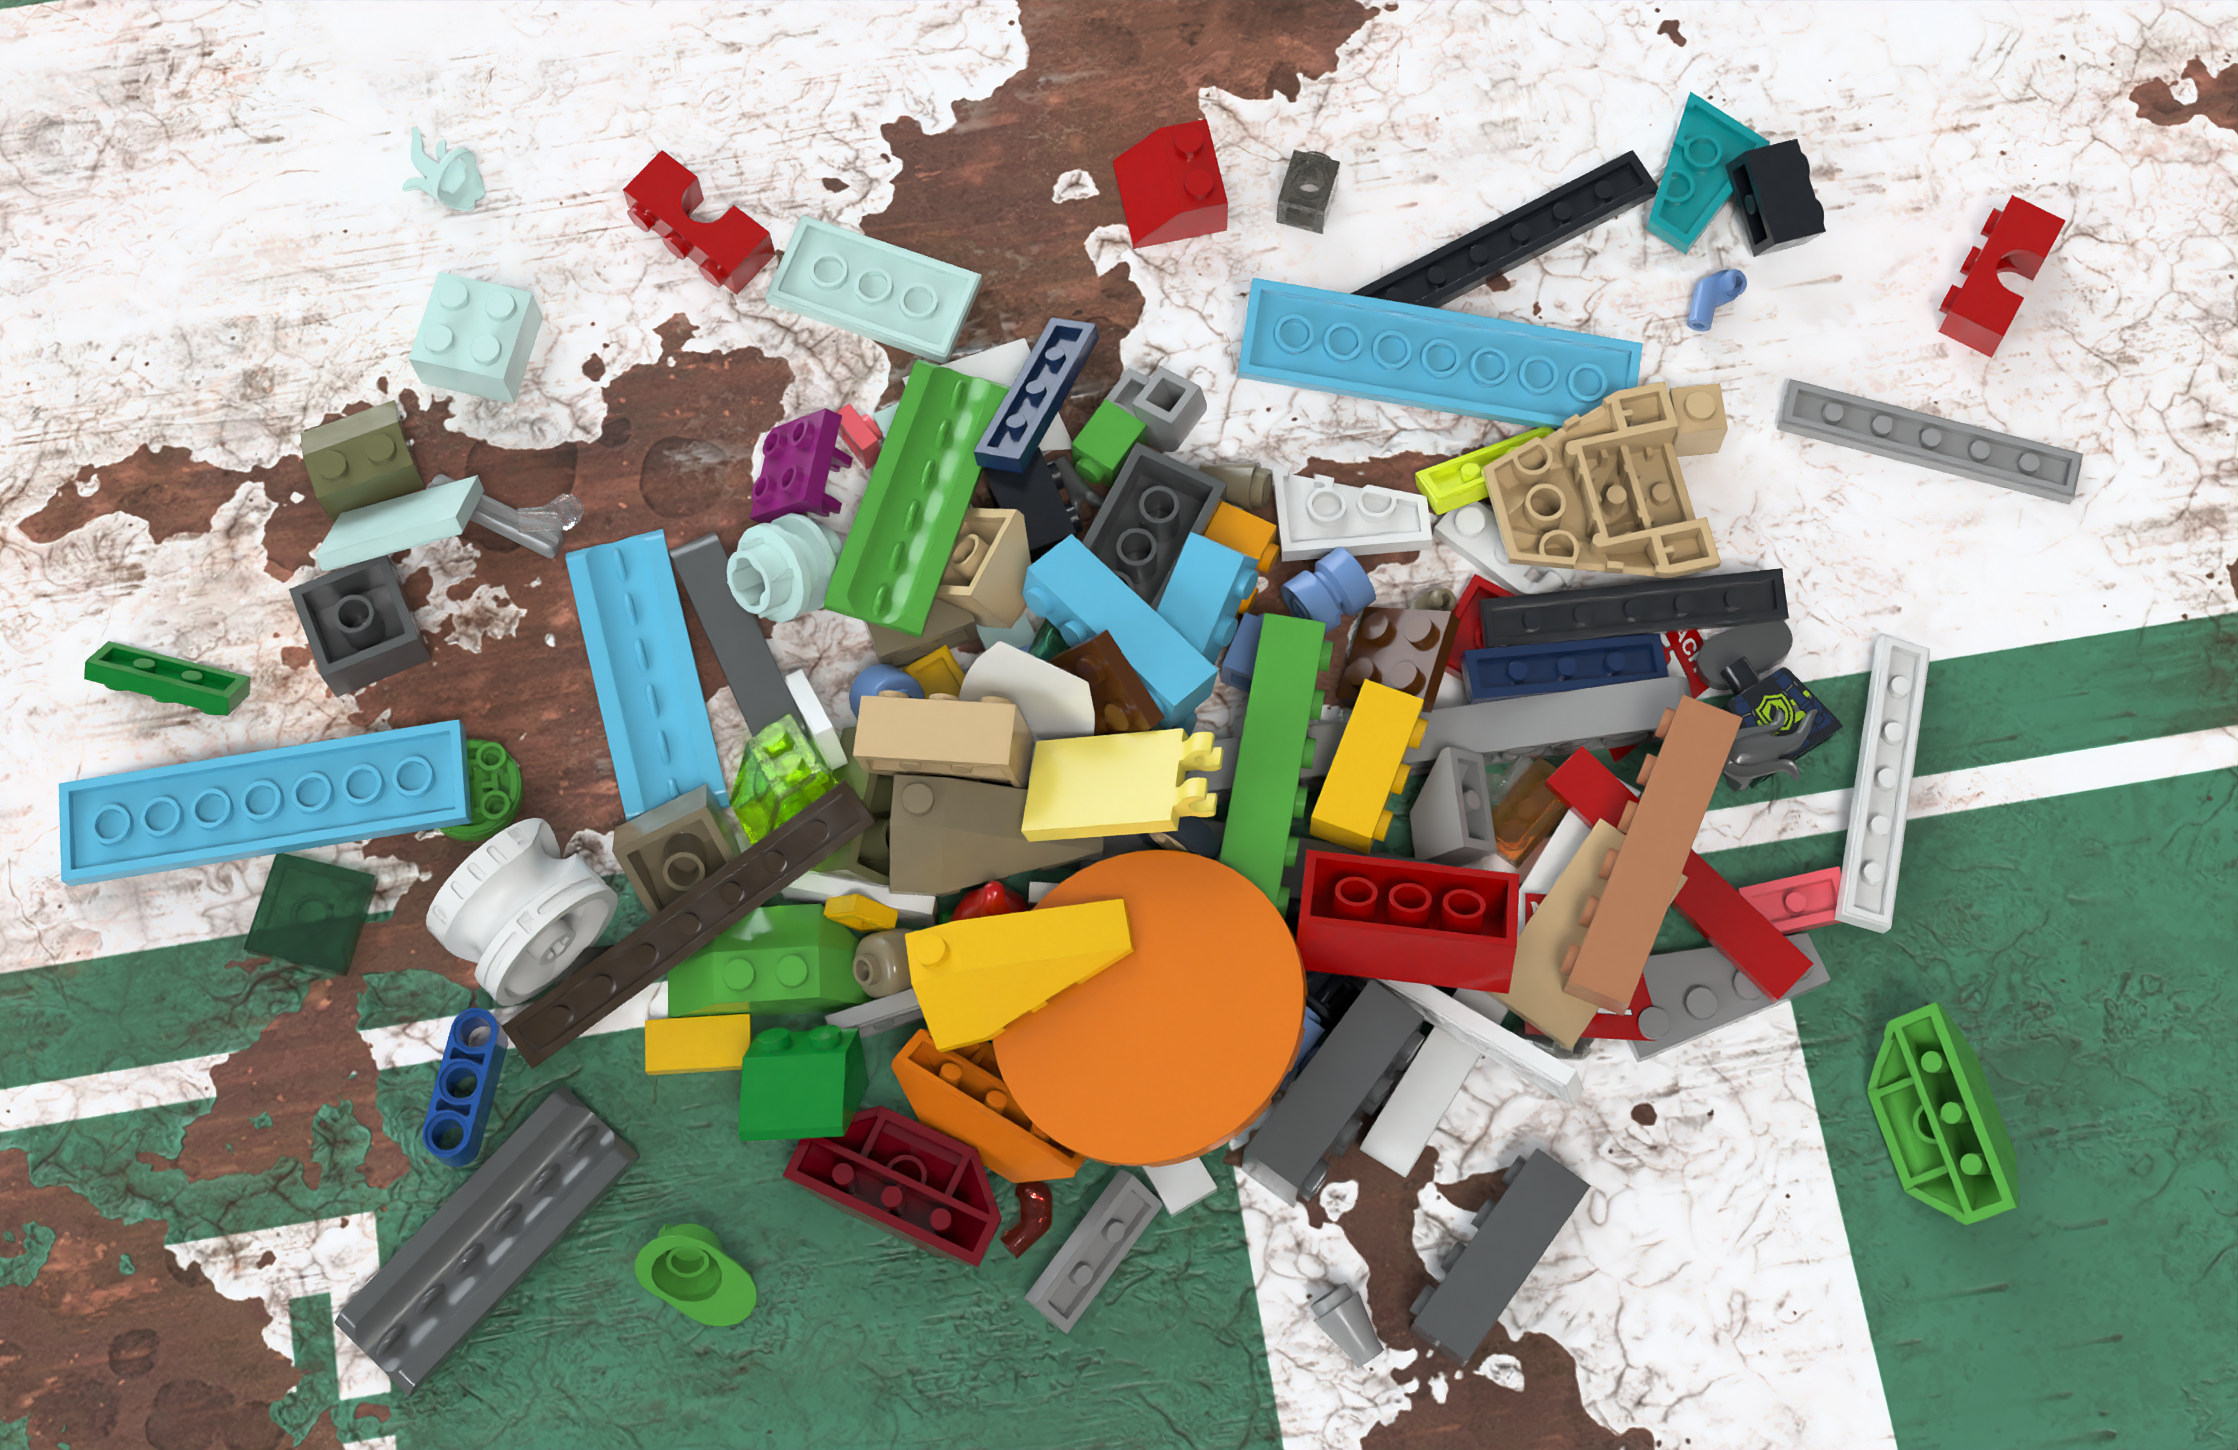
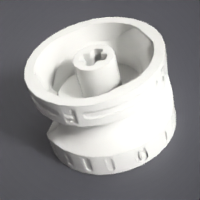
M531 818L513 824L496 834L474 851L453 872L431 903L426 917V926L428 931L453 955L478 963L474 973L477 982L497 1003L502 1006H512L522 1003L548 988L591 949L612 920L617 909L618 897L614 890L606 885V882L577 853L567 859H561L560 849L550 825L543 819Z

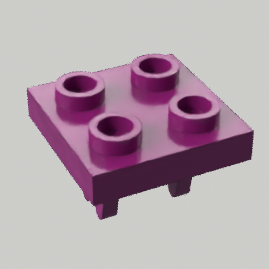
M824 408L771 429L763 444L765 458L761 474L752 489V500L754 503L750 519L761 524H771L773 520L790 513L800 515L811 512L822 517H829L830 512L840 513L842 502L826 494L824 491L829 470L840 472L841 467L849 469L853 460L851 456L835 447L842 415Z

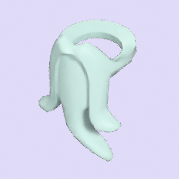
M412 127L411 162L426 179L418 177L408 179L402 186L403 192L422 190L452 209L466 212L473 211L476 202L485 197V188L476 167L475 155L467 148H456L447 154L446 140L443 139L436 146V155L440 160V163L424 155L421 134L416 127Z

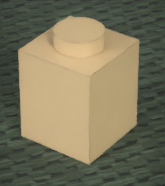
M1720 383L1670 388L1669 395L1679 424L1673 439V446L1677 457L1719 453L1728 430Z

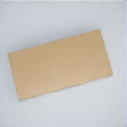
M1601 818L1517 937V949L1509 994L1483 991L1568 1051L1573 1048L1600 1007L1564 993L1563 990L1569 977L1559 972L1570 944L1573 943L1581 947L1588 928L1578 924L1590 895L1599 899L1602 896L1607 880L1599 878L1598 875L1609 848L1620 851L1626 836ZM1682 873L1670 904L1688 880V877Z

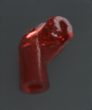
M1043 1181L1022 1182L1016 1186L1015 1196L1020 1201V1221L999 1239L1016 1259L1045 1235L1052 1226L1053 1195L1049 1186Z

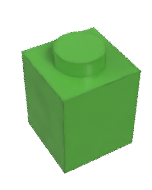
M1105 399L1071 444L1072 463L1075 465V470L1085 480L1093 484L1102 482L1112 488L1136 442L1144 446L1147 445V425Z

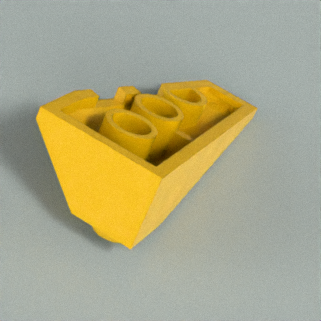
M1123 898L958 920L905 934L911 984L936 1049L940 1053L995 1038L1006 1031L1005 1025L1030 1010L1033 1013L1048 1005L1047 1000L1073 983L1079 985L1134 952L1127 904Z

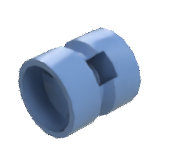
M1337 547L1315 562L1314 573L1307 570L1302 571L1280 586L1282 598L1291 615L1295 618L1325 622V635L1341 625L1340 615L1354 616L1376 600L1374 587L1358 561L1342 547Z

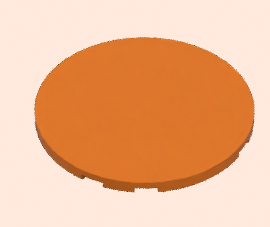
M1146 850L1117 855L1078 871L1056 886L1031 910L1123 898L1127 904L1134 952L1080 985L1073 983L1047 1000L1048 1005L1033 1013L1030 1010L1005 1025L1006 1031L993 1038L992 1042L998 1067L1013 1099L1025 1115L1045 1134L1076 1154L1096 1162L1113 1166H1150L1152 1168L1182 1163L1221 1147L1243 1132L1269 1107L1272 1102V1096L1280 1087L1287 1072L1292 1071L1300 1051L1305 1032L1303 1025L1308 989L1304 964L1292 931L1267 896L1250 880L1216 860L1197 854L1174 850Z

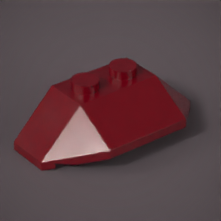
M881 1105L856 1112L845 1136L801 1138L782 1175L783 1178L847 1215L933 1255L978 1269L1002 1220L977 1149Z

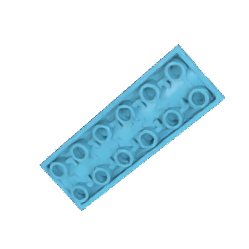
M660 529L628 537L617 542L565 553L627 822L706 783L721 809L731 807L664 530Z

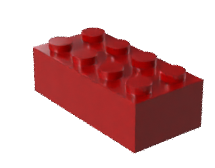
M1307 850L1296 940L1304 968L1307 971L1509 994L1517 949L1520 874Z

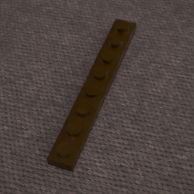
M844 779L501 1027L530 1068L534 1069L877 823V820L849 781Z

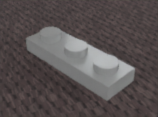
M1120 1169L1026 1294L1024 1300L1053 1326L1068 1334L1163 1206V1203L1133 1174Z

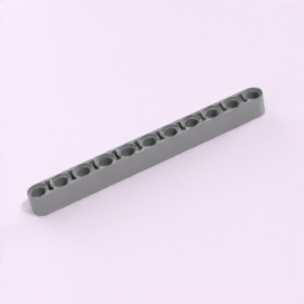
M1664 677L1432 710V713L1422 712L1421 718L1429 720L1425 736L1419 750L1409 748L1404 764L1412 766L1409 774L1410 777L1430 774L1441 750L1447 747L1483 754L1484 766L1573 754L1581 746L1588 751L1664 741L1656 737L1655 733L1665 708L1668 707L1676 710L1683 694L1692 698L1689 682L1685 677ZM1348 722L1308 728L1307 737L1316 738L1317 741L1312 770L1301 768L1299 786L1307 787L1308 791L1323 788ZM1242 736L1214 740L1213 748L1222 747L1224 750L1222 768L1217 771H1189L1185 776V781L1196 777L1206 778L1209 782L1207 793H1216L1218 796L1217 803L1230 802Z

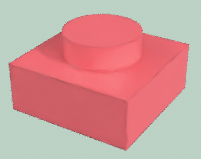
M849 403L835 412L842 415L838 435L867 470L877 462L881 452L879 440L883 436L874 420L867 413L860 417Z

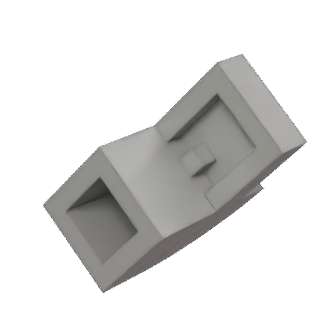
M1162 366L1158 368L1151 378L1128 368L1105 398L1147 425V444L1165 452L1177 451L1207 411V403L1201 386Z

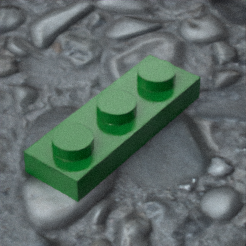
M111 641L105 643L85 661V680L104 684L106 688L114 691L128 690L151 696L152 699L161 703H178L198 708L201 712L208 715L228 716L250 695L249 676Z

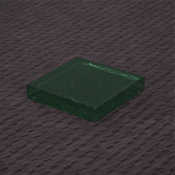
M285 853L276 854L243 949L249 954L347 977L379 879L375 875Z

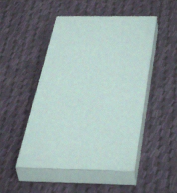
M802 215L765 298L769 305L946 364L949 362L982 285V275Z

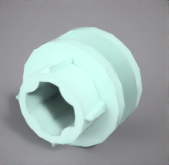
M794 513L784 515L773 520L771 524L762 523L744 532L738 542L737 552H734L728 560L727 584H729L736 601L746 611L758 614L759 618L766 617L769 620L780 623L800 617L803 612L810 613L824 607L826 593L842 553L843 545L831 528L825 524L815 523L814 518L808 519L804 515Z

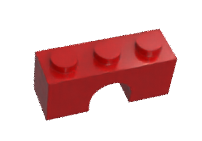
M663 150L623 189L629 208L627 215L633 223L645 232H649L652 229L663 238L664 245L679 259L684 260L688 257L699 265L700 273L715 287L720 288L724 285L738 295L775 256L770 232L735 205L721 218L713 222L702 223L692 220L690 218L692 212L704 201L698 177Z
M2014 195L2011 196L2003 211L1993 208L1980 233L1988 238L1982 250L1975 246L1972 247L1959 271L1968 276L1962 288L1952 284L1938 310L1947 315L1938 332L1992 358L2024 300V297L2005 288L1997 274L2013 272L2033 281L2066 220Z

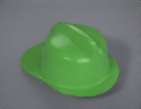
M666 1223L659 1230L657 1238L642 1247L635 1259V1276L643 1288L665 1300L688 1317L705 1325L724 1327L738 1324L750 1316L757 1303V1287L751 1274L737 1261L725 1254L718 1236L705 1226L696 1223H681L673 1226Z

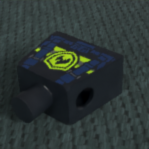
M1744 656L1720 672V675L1735 695L1721 709L1743 718L1739 729L1769 724L1773 721L1776 711L1781 709L1786 719L1782 728L1773 735L1785 736L1793 734L1797 730L1807 712L1812 709L1818 710L1810 733L1802 747L1796 752L1779 757V759H1788L1795 762L1828 741L1843 727L1840 721L1786 667L1778 669L1761 680L1748 659ZM1776 773L1753 778L1749 786L1752 789Z

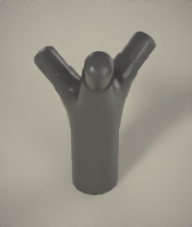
M1067 456L1058 458L1055 463L1061 474L1064 487L1069 494L1070 504L1073 503L1078 516L1082 502L1100 509L1105 499L1085 482Z

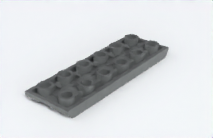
M565 1086L557 1089L340 1311L334 1323L409 1397H412L635 1164L640 1156Z

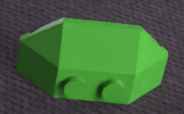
M821 904L758 907L668 972V1019L750 1014L751 1017L840 1012L876 999L871 998L863 991L853 975L854 956L860 941L842 924L827 919L823 915L825 908Z
M1934 1002L1888 1021L1884 1032L1885 1038L1875 1061L1867 1094L1904 1191L1933 1208L1954 1217L1955 1220L1965 1225H1971L2020 1207L2016 1153L1978 1056L1940 1002Z

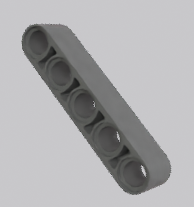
M710 532L669 550L677 573L765 765L811 745L812 741L754 614L746 611L739 605L732 595L729 584H727L728 557L716 532Z

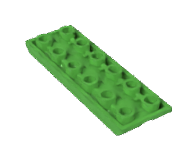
M920 359L915 362L830 581L823 609L922 638L984 467L977 466L974 450L1010 390V386L980 377L964 375L950 368Z

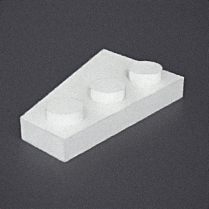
M1272 465V483L1282 562L1321 559L1337 547L1346 549L1352 556L1432 549L1433 539L1427 496L1368 484L1363 488L1334 483L1333 477L1316 474L1315 479L1289 474L1288 468Z

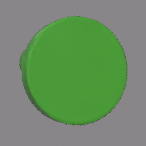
M480 739L466 740L472 823L437 828L444 835L460 841H480L503 831L517 816L524 797L522 774L513 758L500 744Z

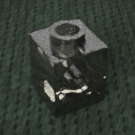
M1293 150L1278 197L1276 222L1323 235L1338 187L1341 162L1332 160L1321 152L1310 151L1305 153ZM1311 184L1317 186L1319 190L1308 192L1300 187Z

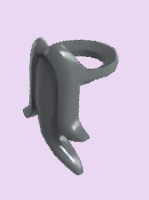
M1781 709L1776 711L1773 721L1769 724L1738 729L1722 770L1729 787L1734 792L1744 791L1748 788L1753 778L1780 771L1789 774L1797 781L1800 778L1799 766L1792 760L1779 759V757L1796 752L1802 747L1810 733L1818 710L1812 709L1807 712L1797 730L1793 734L1785 736L1773 735L1782 728L1786 719Z

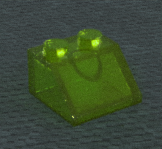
M789 713L776 723L766 726L758 735L747 741L730 798V804L753 846L838 783L829 768H827L818 749L791 713Z

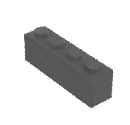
M1536 1148L1529 1160H1526L1521 1155L1516 1158L1501 1180L1509 1188L1500 1201L1496 1203L1491 1198L1487 1199L1471 1222V1225L1476 1227L1478 1232L1468 1246L1458 1241L1441 1264L1440 1268L1448 1273L1436 1290L1427 1284L1409 1309V1312L1417 1317L1410 1331L1462 1369L1591 1186L1539 1148Z

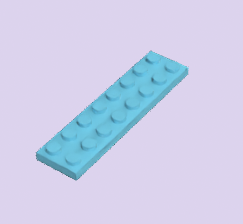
M1253 278L1236 378L1535 428L1549 427L1557 431L1562 428L1565 420L1576 414L1581 417L1602 405L1603 399L1612 393L1637 387L1643 343Z
M459 719L58 783L61 881L69 887L472 823L465 725Z

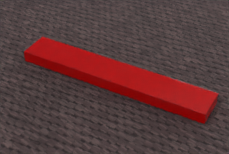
M1583 746L1574 752L1544 784L1550 792L1591 830L1600 818L1617 829L1628 800L1637 804L1640 801ZM1691 848L1682 874L1688 877V880L1670 905L1775 1004L1814 963Z

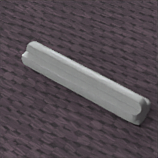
M439 474L434 477L428 489L455 482L456 480ZM482 494L469 519L547 558H555L564 544V538L560 531Z

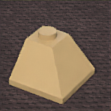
M969 508L936 598L972 612L977 625L1012 629L1014 623L1023 615L1026 609V602L1022 596L1027 568L1031 566L1024 515L1017 509Z

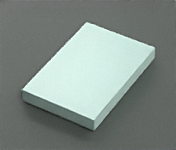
M476 475L340 513L315 554L321 570L330 571L462 534L484 492L479 477Z

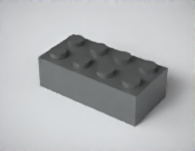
M1136 442L1082 544L1156 612L1189 533L1193 532L1204 536L1221 502H1226L1227 483ZM1045 618L1047 633L1064 640L1061 632Z
M1371 979L1244 1149L1242 1171L1292 1208L1296 1206L1302 1197L1310 1202L1328 1178L1326 1173L1331 1167L1327 1163L1333 1154L1340 1159L1344 1157L1359 1135L1357 1131L1363 1123L1359 1120L1362 1114L1366 1112L1372 1117L1378 1111L1390 1093L1388 1089L1394 1081L1390 1076L1395 1070L1403 1075L1418 1054L1419 1047L1425 1036L1419 1033L1424 1016Z

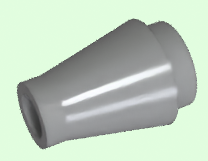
M1346 1282L1337 1286L1310 1306L1317 1316L1313 1321L1352 1359L1357 1368L1368 1363L1384 1351V1348L1377 1339L1359 1291L1352 1292Z

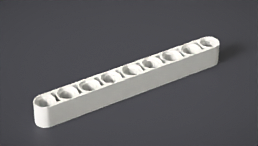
M1618 779L1637 798L1640 797L1642 792ZM1568 810L1519 889L1517 937L1525 927V893L1548 894L1592 831L1571 810ZM1458 988L1452 997L1498 1025L1502 1023L1509 1011L1508 1008L1483 991ZM1434 1026L1367 1134L1360 1150L1406 1178L1482 1053Z

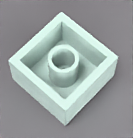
M438 271L408 358L421 384L515 404L543 320L533 292Z

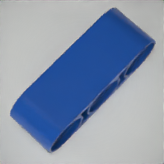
M469 1008L462 1011L451 1025L423 1127L422 1139L425 1147L441 1163L449 1167H462L470 1164L479 1153L508 1047V1037L501 1024L489 1011L482 1008ZM479 1027L491 1028V1035L484 1045L479 1047L468 1046V1039L475 1029ZM467 1077L477 1078V1087L470 1096L455 1098V1088L462 1079ZM452 1128H462L463 1139L461 1143L454 1149L442 1150L441 1139L443 1135Z

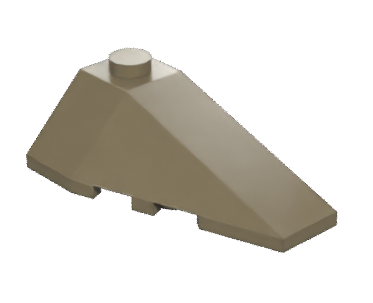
M894 775L890 816V894L943 897L959 893L962 888L981 883L1008 880V876L1035 869L1046 870L1103 855L1104 836L1029 842L1021 832L1028 790L946 777Z

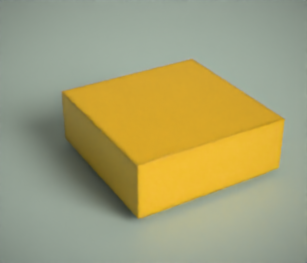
M851 894L827 898L823 915L827 919L861 933H869L895 928L899 911L860 894Z

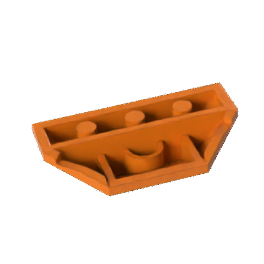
M919 1029L893 1059L891 1068L920 1123L977 1149L982 1164L1010 1182L1022 1183L1073 1178L1088 1159L1057 1143L1025 1115L1008 1090L997 1064L993 1044L988 1041L940 1053L936 1049L930 1031Z

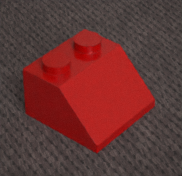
M1207 119L1158 128L1113 160L1115 177L1133 249L1227 231L1228 201Z

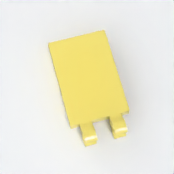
M1183 728L1036 741L1021 832L1029 842L1178 831L1180 817H1211L1215 815L1218 796L1216 793H1207L1208 780L1196 777L1185 781L1186 771L1220 770L1222 768L1224 750L1222 747L1213 748L1215 735L1212 732H1197L1188 737Z

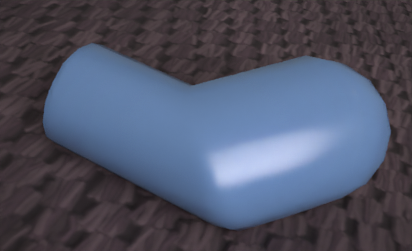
M1737 269L1722 270L1699 281L1694 289L1687 326L1695 331H1709L1712 326L1715 308L1735 300L1738 295L1745 292L1747 279L1744 273Z

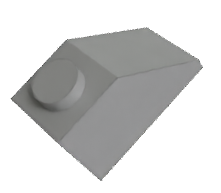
M1447 747L1441 750L1409 814L1412 829V846L1416 859L1459 867L1497 853L1483 754L1454 747Z

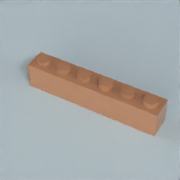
M1684 694L1676 710L1668 707L1665 708L1655 733L1656 737L1664 740L1659 754L1656 757L1647 753L1636 783L1645 786L1640 801L1637 804L1628 800L1617 830L1626 833L1620 851L1609 848L1598 877L1607 880L1602 896L1599 899L1590 895L1578 924L1588 928L1581 947L1573 943L1570 944L1559 973L1569 977L1563 990L1564 993L1624 1016L1742 722V717Z

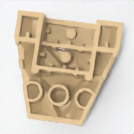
M1665 381L1616 391L1605 397L1602 405L1581 417L1578 414L1570 417L1563 422L1562 428L1543 439L1537 436L1484 466L1483 476L1509 564L1673 578L1720 567L1721 561L1708 518L1696 519L1673 446V439L1679 424Z

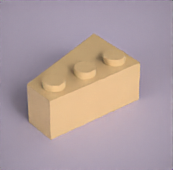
M886 690L880 691L878 696L861 695L853 757L863 771L887 776L931 777V775L964 777L963 780L980 783L981 780L1011 784L1012 788L1028 790L1034 736L1017 705L1002 697L986 696L982 697L980 702L961 701L954 695L935 693L931 694L929 699L909 698L907 694Z

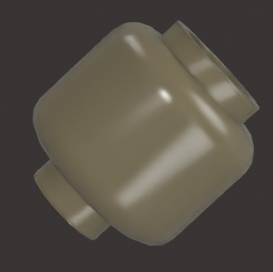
M899 927L873 933L864 937L858 944L852 966L853 975L863 991L871 998L877 1000L913 988L905 934L914 932L911 929Z

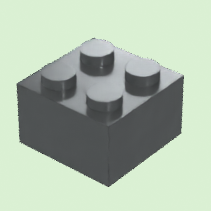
M388 555L348 565L289 589L321 677L336 697L432 659L399 573Z

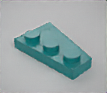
M1690 91L1646 229L1687 255L1734 194L1725 165L1745 151L1770 145V141Z

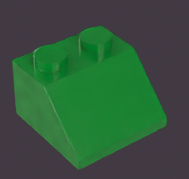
M823 1025L811 1031L789 1032L785 1028H772L756 1034L742 1060L738 1125L740 1141L845 1136L869 1086L859 1028L840 1029L836 1025Z

